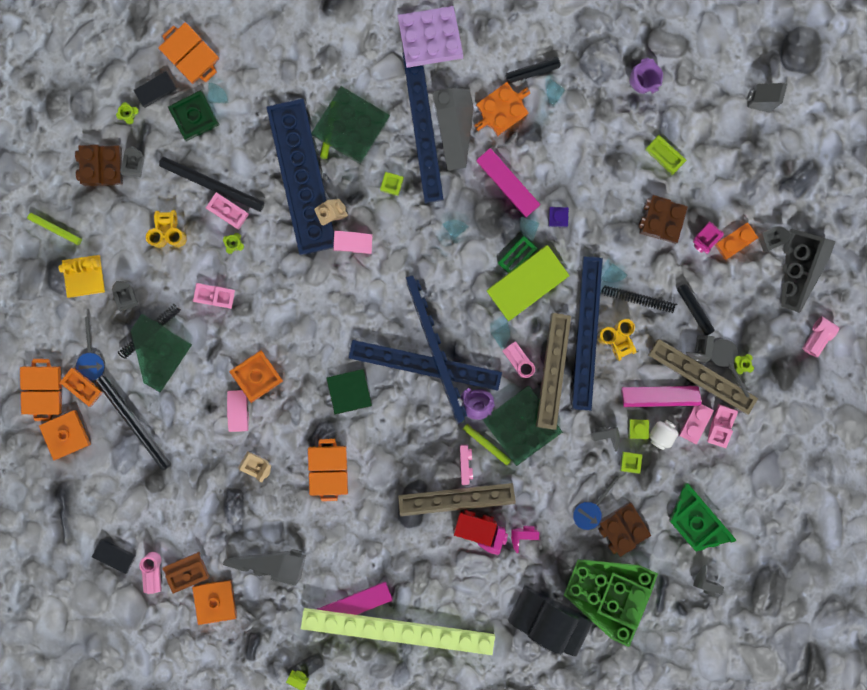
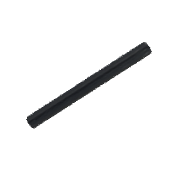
M162 157L159 161L161 168L256 211L261 212L264 208V201L169 158Z
M102 375L97 378L96 384L161 470L169 468L171 462L107 377Z

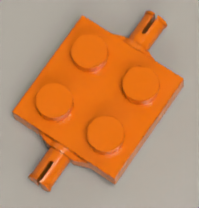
M506 82L478 102L476 107L481 112L482 120L474 124V127L477 128L476 130L479 132L487 125L493 129L498 137L527 116L529 112L524 107L522 99L531 94L530 91H527L528 88L525 87V89L517 94Z

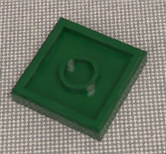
M202 90L168 106L186 142L220 125Z
M364 369L326 377L335 415L372 406Z

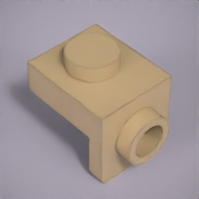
M340 199L327 200L314 209L321 225H326L333 220H341L348 216L346 207Z
M247 451L238 469L255 477L262 483L264 478L269 476L271 465L267 460Z

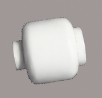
M665 420V422L658 421L649 434L651 443L662 450L671 448L678 437V431L675 429L676 425L668 420Z

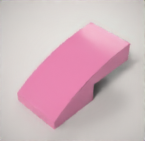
M334 231L333 251L372 254V235Z
M196 283L193 302L232 309L235 290Z
M242 390L227 391L229 432L248 431L249 428L248 398Z
M718 403L707 439L708 443L723 448L727 447L733 432L731 428L738 413L737 409Z

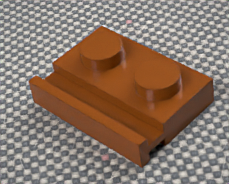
M200 552L162 568L172 594L210 578L203 559L200 557Z

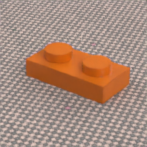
M747 222L717 242L715 246L722 257L727 260L758 239V236Z
M71 368L59 382L89 407L103 393L99 387L75 368Z

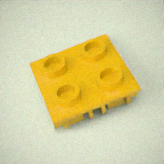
M100 255L62 260V265H59V271L64 273L67 298L105 293Z

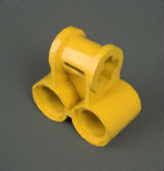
M171 210V212L155 211V228L150 229L146 233V241L157 248H162L167 243L175 247L184 246L187 237L184 232L177 229L178 217L176 210ZM179 233V240L173 242V235ZM160 234V240L154 243V236Z
M623 319L616 322L614 328L606 327L598 331V341L604 345L610 344L618 361L631 353H637L629 337L635 331V325L631 320ZM622 323L628 325L627 333L621 331L620 326ZM604 331L611 333L609 341L603 339Z

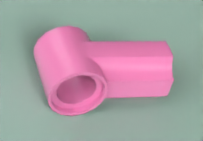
M823 316L814 323L812 327L813 332L802 349L809 355L819 357L828 341H831L837 335L839 327Z
M516 341L502 351L521 378H529L534 374V364L527 358ZM524 364L529 365L531 368V372L528 375L521 372V366Z
M156 552L148 553L139 564L142 571L143 593L154 594L162 590L160 573L162 559ZM147 559H151L154 562V566H149Z

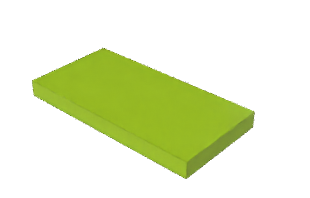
M546 245L488 288L486 292L506 320L510 321L570 275L550 247Z

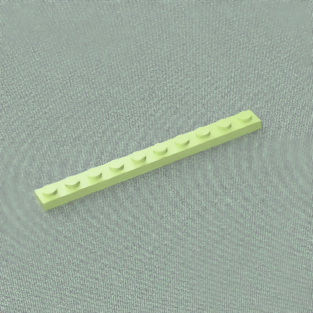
M304 608L301 624L302 630L486 655L493 654L495 634L309 608Z

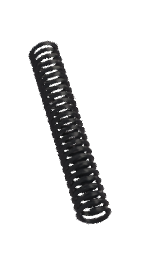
M605 285L601 291L602 295L605 289L604 296H606L607 292V297L610 293V298L614 291L613 298L624 299V301L627 300L630 303L633 301V303L636 302L639 305L642 303V306L645 304V307L648 304V308L650 305L651 308L654 306V309L657 306V310L660 307V311H668L669 313H674L675 306L678 305L677 303L674 304V302L671 303L662 299L651 298L650 296H642L639 293H630V291L627 292V290L624 291V289L621 290L612 286Z
M175 304L170 306L171 308L168 307L172 314L168 310L164 314L161 313L162 316L159 315L157 320L154 319L150 326L147 325L145 327L146 330L143 329V332L138 333L134 340L131 339L129 344L127 343V346L124 345L120 352L117 351V353L122 358L127 359L131 353H134L138 347H141L145 341H148L154 333H157L161 327H164L168 321H171L177 313H180L181 309Z

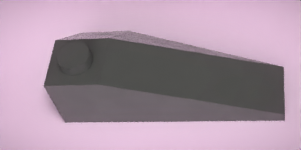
M448 88L433 91V102L447 170L452 171L466 168L474 109L470 89Z
M790 229L791 237L784 246V254H786L785 265H783L785 279L782 284L781 307L800 313L827 265L836 241Z
M291 549L290 551L228 557L223 561V565L240 571H249L251 569L255 573L254 575H270V580L296 586L302 577L306 555L302 554V551Z

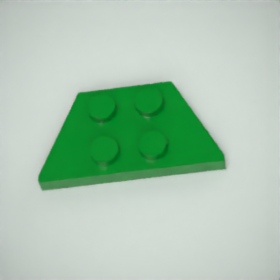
M685 483L669 519V522L694 551L720 546V544L735 542V537L688 483Z

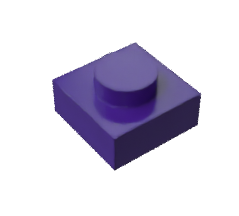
M549 207L548 227L567 228L569 207Z

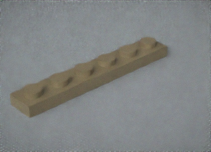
M551 313L536 420V427L551 430H556L571 322V316Z
M657 339L648 354L649 357L746 415H749L758 400L757 397L750 393V397L747 398L739 386L660 339Z
M513 483L398 495L400 516L510 505L516 502Z

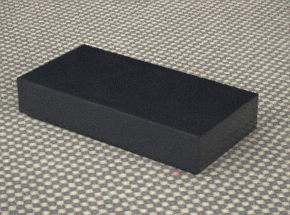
M165 71L133 91L141 105L146 108L177 90L169 74Z
M104 539L99 541L92 555V558L124 574L129 572L136 555Z

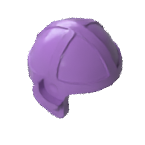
M644 58L640 64L633 67L629 78L630 86L641 94L650 91L652 94L658 92L659 87L662 86L663 71L653 59Z
M467 388L461 395L462 406H464L470 419L482 420L491 415L495 404L493 396L488 391L482 389L471 391L470 388Z

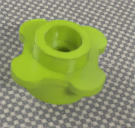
M123 102L118 108L116 117L130 125L133 124L134 117L139 113L137 107H131L127 102Z
M239 233L223 237L228 254L244 249Z
M746 354L745 356H736L734 358V367L738 374L753 372L752 355Z

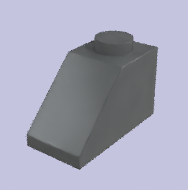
M757 84L753 89H750L747 95V101H749L748 108L770 113L783 103L787 84Z

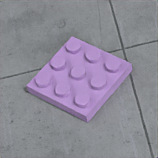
M454 6L398 15L407 68L463 59Z

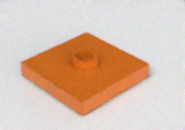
M262 350L229 371L251 403L283 382Z
M76 410L39 425L53 461L91 445Z
M232 579L199 584L192 587L198 625L237 618Z

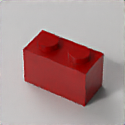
M464 509V512L459 511L453 536L491 547L497 527L494 517L485 514L480 517L475 515L476 512Z

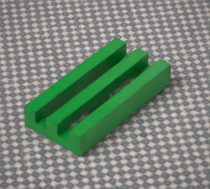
M523 236L497 264L507 273H510L509 267L528 247L532 248L531 251L512 270L526 261L538 248ZM525 242L526 245L505 265V260Z

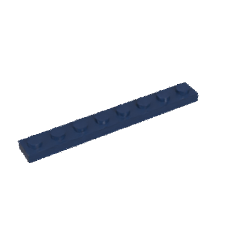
M402 52L424 202L426 204L444 201L424 65L407 68L404 52Z
M583 256L571 408L576 410L592 411L603 258Z
M413 275L406 277L409 293L456 424L464 423V417H467L464 406L459 404L458 399L461 397L458 388H454L451 382L454 380L451 369L447 370L445 362H447L445 352L440 351L438 346L441 344L438 333L434 334L432 327L435 325L432 316L427 315L426 309L428 305L425 297L421 298L419 293L422 290L419 280L414 279Z
M352 340L349 359L440 378L433 357ZM449 360L445 362L447 370L451 369L454 377L452 381L496 391L499 390L502 372Z

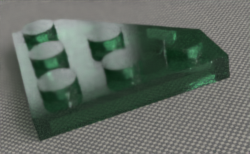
M141 314L132 327L131 333L143 383L161 393L192 344L146 315Z

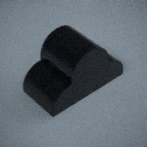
M525 585L508 618V622L527 634L539 646L556 654L562 655L566 653L574 657L578 655L593 624L586 615Z

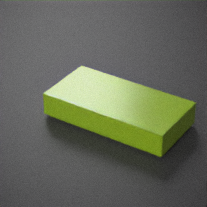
M660 135L645 149L671 175L686 162V159Z

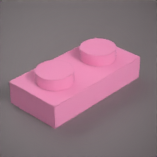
M217 192L206 206L207 210L238 230L249 215Z
M703 404L692 406L678 436L697 445L714 410Z
M460 444L462 485H469V480L473 479V469L469 468V460H472V449H468L467 444Z

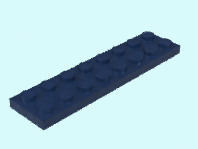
M302 98L267 106L299 255L302 256L333 249L334 230L332 221L326 225H321L314 210L326 202L327 198L305 101Z

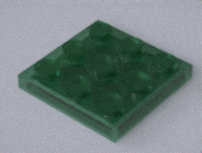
M341 86L312 131V136L361 165L390 119V115Z
M529 386L492 411L491 415L482 419L516 466L563 433L558 425L556 430L536 427L539 399Z

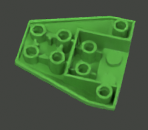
M578 559L564 596L607 636L630 647L653 591L658 573L641 565Z

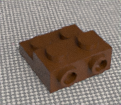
M78 145L79 150L75 151V159L79 162V169L76 170V179L80 181V184L84 186L123 185L121 146Z
M652 195L645 201L643 209L646 212L639 222L638 228H641L639 234L677 244L688 206Z
M631 502L602 518L598 528L602 537H607L610 541L608 547L613 554L617 553L619 557L633 550L637 544L651 536Z

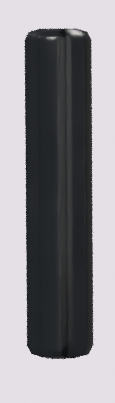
M556 57L506 73V81L508 84L559 69L561 63L559 58Z
M683 284L679 286L677 291L704 335L713 333L715 331L714 327L688 285Z

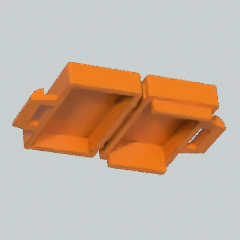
M186 22L179 28L173 25L162 35L165 41L158 47L159 50L192 84L199 78L207 82L217 73L213 65L220 58ZM175 30V32L167 39L166 37ZM211 68L212 71L208 75L203 77L202 75Z
M33 359L32 366L20 367V389L28 390L21 392V414H33L34 421H50L52 415L62 414L61 391H57L61 389V384L59 383L61 381L60 366H51L49 359ZM36 363H47V366H36ZM37 415H48V417H37Z
M319 439L318 447L308 448V470L311 471L309 472V495H320L321 501H337L338 495L348 494L347 446H337L335 439ZM333 443V446L322 447V444ZM324 495H335V497H324Z

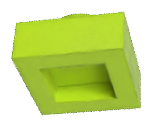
M385 172L380 191L399 197L404 177Z
M629 419L628 438L649 439V420Z
M622 452L620 471L640 474L642 454Z
M292 670L286 683L299 690H304L309 678L301 671L295 672Z

